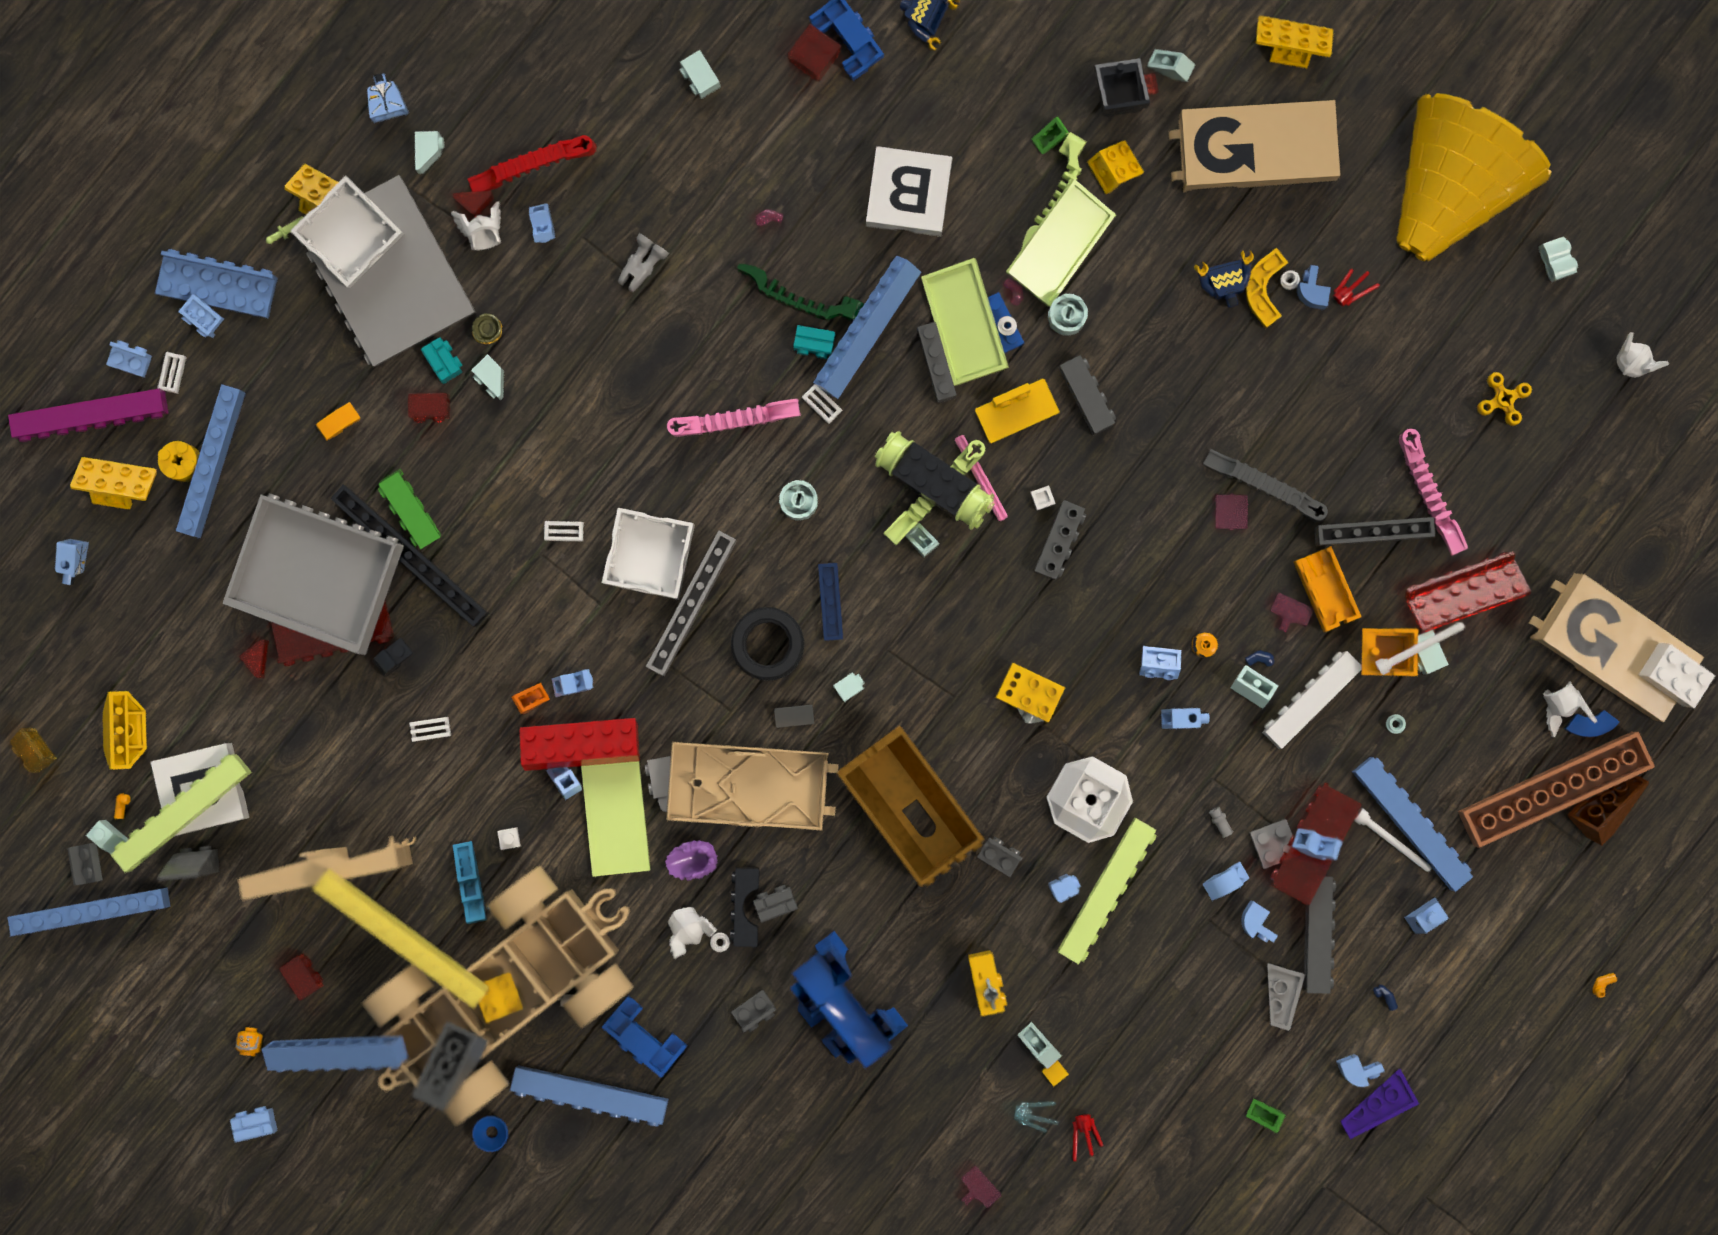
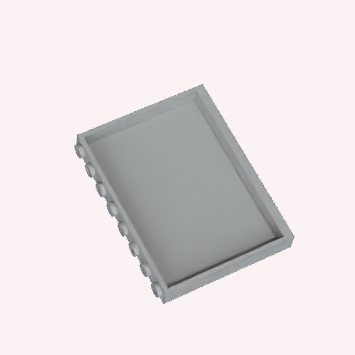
M400 175L364 194L404 235L351 288L346 287L315 253L309 249L306 253L312 263H316L318 267L316 272L320 279H325L328 285L325 287L330 297H335L337 310L340 314L344 313L347 319L344 321L350 331H354L356 344L359 348L363 347L366 353L363 355L365 360L374 367L476 313Z
M270 493L268 496L260 495L222 604L357 654L366 655L404 545L399 544V539L387 536L386 539L380 537V532L371 529L370 532L363 531V526L354 523L353 526L346 525V520L337 517L336 520L329 519L330 515L321 511H319V514L313 513V508L302 505V508L296 507V502L287 499L285 502L279 501V496Z

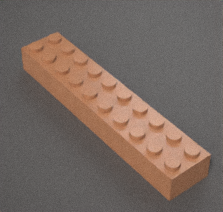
M1630 732L1457 812L1473 846L1482 847L1648 771L1655 766L1639 732Z

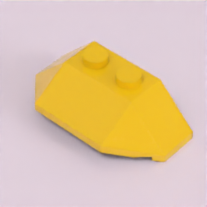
M128 691L108 692L103 708V749L109 769H130L147 749L146 710Z

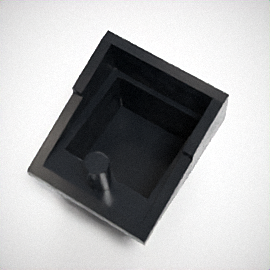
M1140 58L1095 65L1104 117L1141 112L1144 108L1149 107L1150 99Z

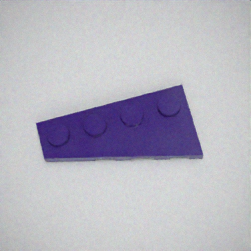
M1398 1069L1345 1116L1340 1123L1348 1138L1352 1139L1419 1103L1401 1069Z

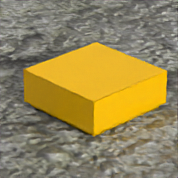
M1058 1060L1048 1069L1045 1067L1041 1070L1053 1086L1069 1075Z

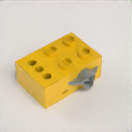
M1011 663L995 698L1017 708L1025 723L1030 724L1041 721L1048 723L1065 687L1017 664Z
M991 950L969 954L968 959L981 1016L1004 1012L1003 1006H1007L1004 992H1000V987L1003 986L1000 973H996Z

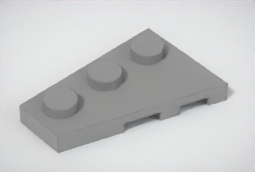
M1267 963L1271 1025L1290 1031L1305 974Z

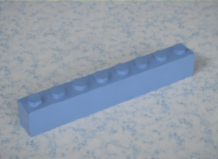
M896 256L891 262L878 285L860 309L822 370L818 373L813 383L826 394L837 399L840 397L917 280L921 271L907 259Z
M221 384L177 525V532L201 538L244 400L245 392Z
M1369 757L1354 769L1352 773L1426 862L1431 865L1432 869L1451 891L1456 892L1473 878L1470 874V867L1465 862L1461 863L1457 858L1459 856L1452 847L1449 848L1445 844V837L1440 832L1436 833L1432 828L1434 827L1433 823L1427 817L1424 819L1420 814L1421 809L1416 803H1411L1408 799V793L1402 787L1399 789L1395 784L1397 780L1394 776L1384 771L1383 763L1378 758Z
M162 888L8 917L10 935L15 936L171 906L168 889Z
M402 1036L272 1041L262 1049L267 1070H276V1072L285 1070L296 1072L302 1069H308V1071L324 1069L328 1071L334 1068H340V1070L356 1068L361 1070L366 1067H373V1069L389 1067L393 1069L399 1067L408 1058Z
M520 1065L515 1068L510 1090L514 1091L517 1096L526 1097V1094L532 1095L534 1099L539 1101L550 1099L553 1100L552 1103L557 1105L568 1103L572 1104L571 1107L575 1109L586 1107L590 1108V1111L593 1113L601 1114L603 1111L608 1112L609 1116L616 1118L626 1116L628 1120L633 1122L644 1120L651 1126L663 1124L669 1100L668 1098Z

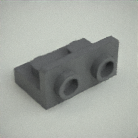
M995 836L993 839L988 837L977 858L1011 877L1018 863L1022 860V857L1019 856L1021 852L1013 847L1007 849L1002 846L1004 842Z
M95 843L69 847L67 849L73 885L103 880L97 845Z
M761 990L731 1011V1013L742 1027L743 1032L747 1030L752 1032L759 1026L758 1022L763 1019L767 1021L775 1015L776 1007L765 991Z

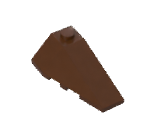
M1638 775L1604 792L1597 793L1595 797L1588 801L1584 799L1567 815L1587 838L1602 846L1619 828L1648 786L1649 781Z

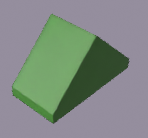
M1056 117L1034 136L1032 140L1039 151L1045 154L1067 138L1068 130L1059 117Z
M1253 1099L1246 1117L1278 1133L1285 1114L1274 1107Z

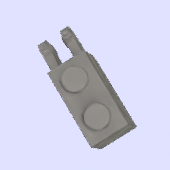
M671 756L647 760L648 764L645 765L646 775L650 776L651 783L648 784L649 793L654 798H658L660 808L664 812H667Z

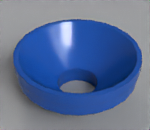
M497 1116L483 1117L473 1128V1140L476 1146L483 1151H497L503 1147L508 1139L507 1125ZM494 1126L497 1129L498 1134L496 1137H489L487 1135L488 1127Z

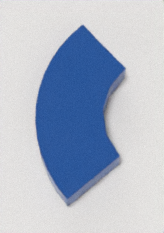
M1602 710L1595 716L1597 719L1596 723L1589 717L1575 714L1564 729L1578 736L1594 737L1611 731L1620 721L1605 710Z

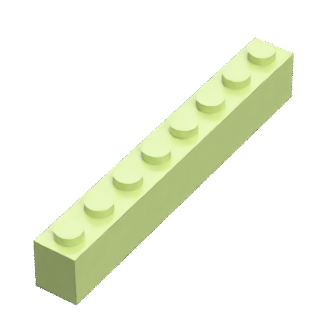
M228 754L220 760L221 764L218 767L210 768L202 780L197 779L190 785V790L186 793L183 791L178 794L173 804H167L161 808V813L156 818L154 816L149 818L144 823L145 827L141 830L136 829L129 835L130 839L128 841H122L114 847L115 851L111 856L125 873L134 870L252 773L237 754Z
M1137 818L1132 820L1057 951L1077 964L1080 961H1085L1089 954L1087 951L1090 944L1094 945L1099 936L1097 935L1099 928H1104L1108 921L1106 916L1109 911L1113 912L1118 904L1116 901L1117 897L1125 892L1128 886L1125 883L1129 877L1133 878L1137 871L1136 864L1138 861L1142 862L1146 856L1147 851L1145 849L1147 845H1152L1157 836L1154 834L1156 832L1154 828Z

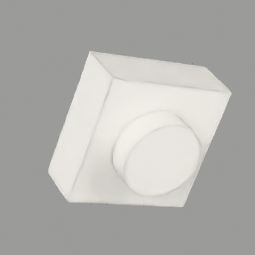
M1049 486L1030 492L1036 510L1055 504Z
M518 827L498 831L501 850L521 846Z

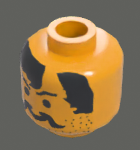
M1204 632L1193 638L1191 647L1195 655L1206 658L1215 654L1218 643L1214 635Z

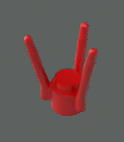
M1350 269L1340 285L1334 290L1333 298L1341 306L1345 304L1349 306L1353 301L1368 294L1380 285L1375 284L1351 297L1353 295L1352 290L1369 275V272H1365L1349 288L1346 286L1343 288L1353 273V269Z
M1090 1114L1076 1116V1121L1073 1122L1074 1162L1077 1160L1078 1129L1080 1132H1085L1090 1156L1094 1155L1089 1135L1091 1128L1099 1146H1103L1094 1123V1118H1091Z

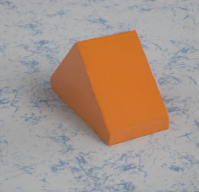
M541 683L512 696L521 714H526L550 700Z

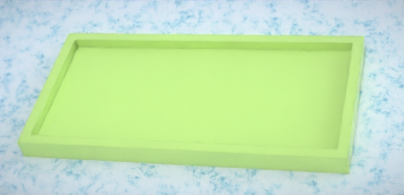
M1072 179L1006 273L1046 306L1051 307L1053 301L1061 293L1116 214L1079 182Z
M973 258L922 276L923 285L934 321L937 324L954 386L1009 368L976 259Z
M640 762L581 766L592 877L651 870Z

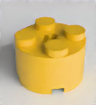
M170 442L158 452L159 468L164 475L171 479L182 482L192 480L200 452L185 442ZM180 458L183 459L180 461L181 465L178 464Z

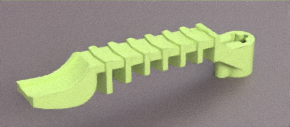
M1071 132L1059 149L1060 153L1068 157L1066 168L1069 169V172L1065 171L1062 175V178L1069 181L1068 184L1072 179L1077 180V175L1081 173L1082 169L1079 168L1078 156L1086 144V141ZM1060 181L1058 187L1065 190L1068 184ZM1056 190L1053 196L1058 199L1062 193ZM1051 199L1048 205L1052 207L1056 201ZM1045 208L1042 214L1046 216L1050 210ZM1037 215L1034 221L1040 224L1044 218ZM1034 225L1028 229L1023 241L1022 248L1025 246L1027 241L1035 232L1038 225Z

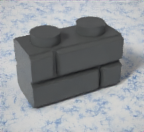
M785 885L774 888V893L768 894L766 891L756 895L757 899L754 900V904L761 923L798 909L791 887L786 888Z

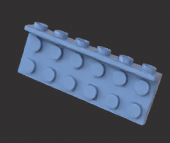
M168 249V252L161 251V255L164 257L155 294L187 301L192 294H195L208 306L263 318L269 317L277 277L272 274V271L261 269L259 272L247 265H242V268L236 267L235 263L224 261L223 264L217 263L216 259L205 257V260L191 253H187L184 256L180 255L179 251Z

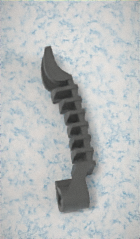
M1210 449L1203 463L1204 466L1231 479L1235 477L1239 483L1243 481L1247 483L1248 487L1252 485L1257 488V491L1262 490L1266 492L1267 496L1272 495L1276 497L1277 501H1284L1287 506L1290 504L1295 507L1294 510L1315 523L1322 522L1327 516L1328 510L1324 504L1312 499L1306 493H1302L1296 490V488L1278 481L1277 478H1272L1256 468L1249 467L1246 463H1241L1237 459L1227 457ZM1318 509H1320L1322 515H1319L1318 517H1316V516H1315V514H1316L1315 511H1317Z

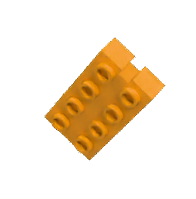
M1331 546L1294 561V565L1323 632L1339 627V622L1344 621L1345 624L1361 617Z

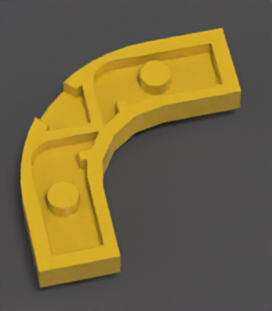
M1277 248L1254 266L1248 286L1246 287L1248 304L1265 328L1282 316L1268 298L1266 290L1271 276L1288 264Z

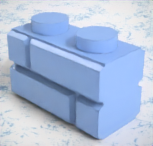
M1067 874L1059 877V880L1055 879L1048 883L1054 898L1060 903L1067 900L1068 896L1072 897L1078 894V888L1081 887L1074 875L1070 876Z
M266 1106L256 1108L254 1113L247 1114V1111L236 1113V1117L230 1120L235 1142L272 1134L277 1131L273 1109H266Z

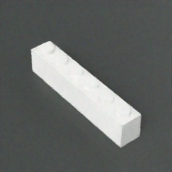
M1348 651L1338 652L1332 658L1334 662L1329 667L1325 665L1318 672L1320 675L1315 680L1312 678L1305 685L1306 689L1302 693L1298 692L1291 699L1293 702L1288 707L1285 705L1277 713L1279 716L1275 720L1271 719L1265 724V730L1262 733L1278 749H1282L1361 671L1362 665Z

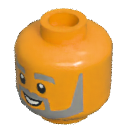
M245 1027V1031H240L237 1034L235 1049L240 1052L239 1055L255 1056V1053L261 1051L263 1035L257 1033V1028Z

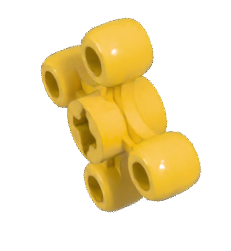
M1498 372L1492 373L1488 376L1487 383L1495 390V396L1492 400L1481 401L1477 406V411L1479 414L1486 416L1491 414L1495 408L1503 409L1506 414V423L1510 426L1518 425L1522 420L1520 412L1515 410L1514 402L1517 398L1528 397L1532 392V388L1528 383H1520L1514 390H1508L1503 385V375ZM1507 397V400L1502 401L1501 398Z

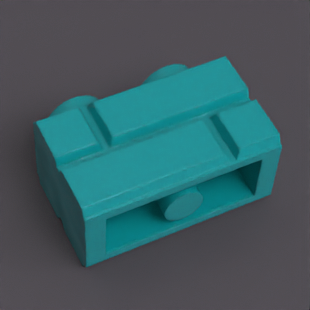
M797 325L793 348L800 355L807 356L808 353L816 354L815 357L827 359V356L832 354L835 332Z
M437 338L421 348V351L439 380L445 384L463 372L460 368L463 365L457 356L453 357L450 351L453 349L449 342Z

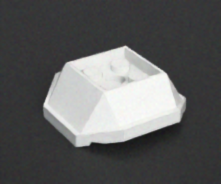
M1094 757L1066 763L1047 795L1054 824L1088 843L1114 836L1133 803L1127 776ZM1089 794H1093L1096 798L1093 805L1086 803V797Z

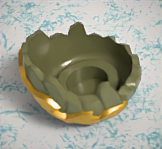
M492 314L480 315L472 325L474 339L482 344L496 342L502 334L500 320Z

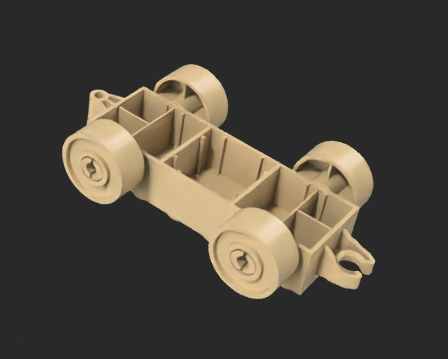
M539 866L487 906L504 930L511 927L521 918L526 924L473 964L467 971L482 982L508 972L511 973L523 1009L485 1023L478 1003L473 1008L446 987L422 1004L418 999L434 985L423 970L415 964L409 966L372 994L362 1005L379 1027L389 1022L395 1016L400 1018L401 1021L381 1037L402 1036L408 1057L399 1067L393 1069L388 1067L386 1072L379 1077V1086L383 1090H391L397 1085L412 1081L416 1087L446 1022L489 1040L481 1056L482 1058L572 987H575L578 993L565 1002L563 1007L580 1029L630 991L634 986L617 964L611 966L600 976L595 971V969L619 951L606 933L623 925L630 912L629 907L624 906L617 911L613 918H606L601 914V904L606 900H611L616 895V890L611 888L597 892L585 906L571 889L546 907L543 901L555 893L558 887L544 869ZM490 1061L474 1073L472 1070L444 1112L451 1122L457 1126L502 1091L509 1083L495 1064Z

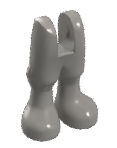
M640 233L636 238L639 245L638 249L628 259L618 279V283L624 285L630 275H633L635 278L628 288L631 292H634L647 276L651 275L655 263L660 259H665L669 254L665 249L657 244L654 245L650 239ZM652 248L649 257L642 263L644 256Z

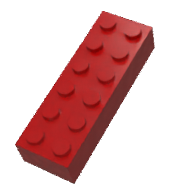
M636 718L520 728L521 766L524 771L638 762L640 761Z

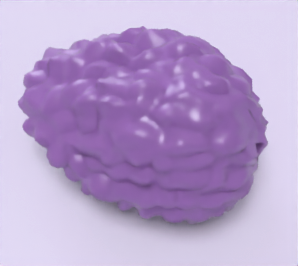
M692 841L683 843L679 847H674L670 855L667 856V860H665L669 875H673L675 878L679 877L681 880L684 878L687 880L703 878V876L708 875L710 872L712 873L716 869L718 861L714 847L709 842Z

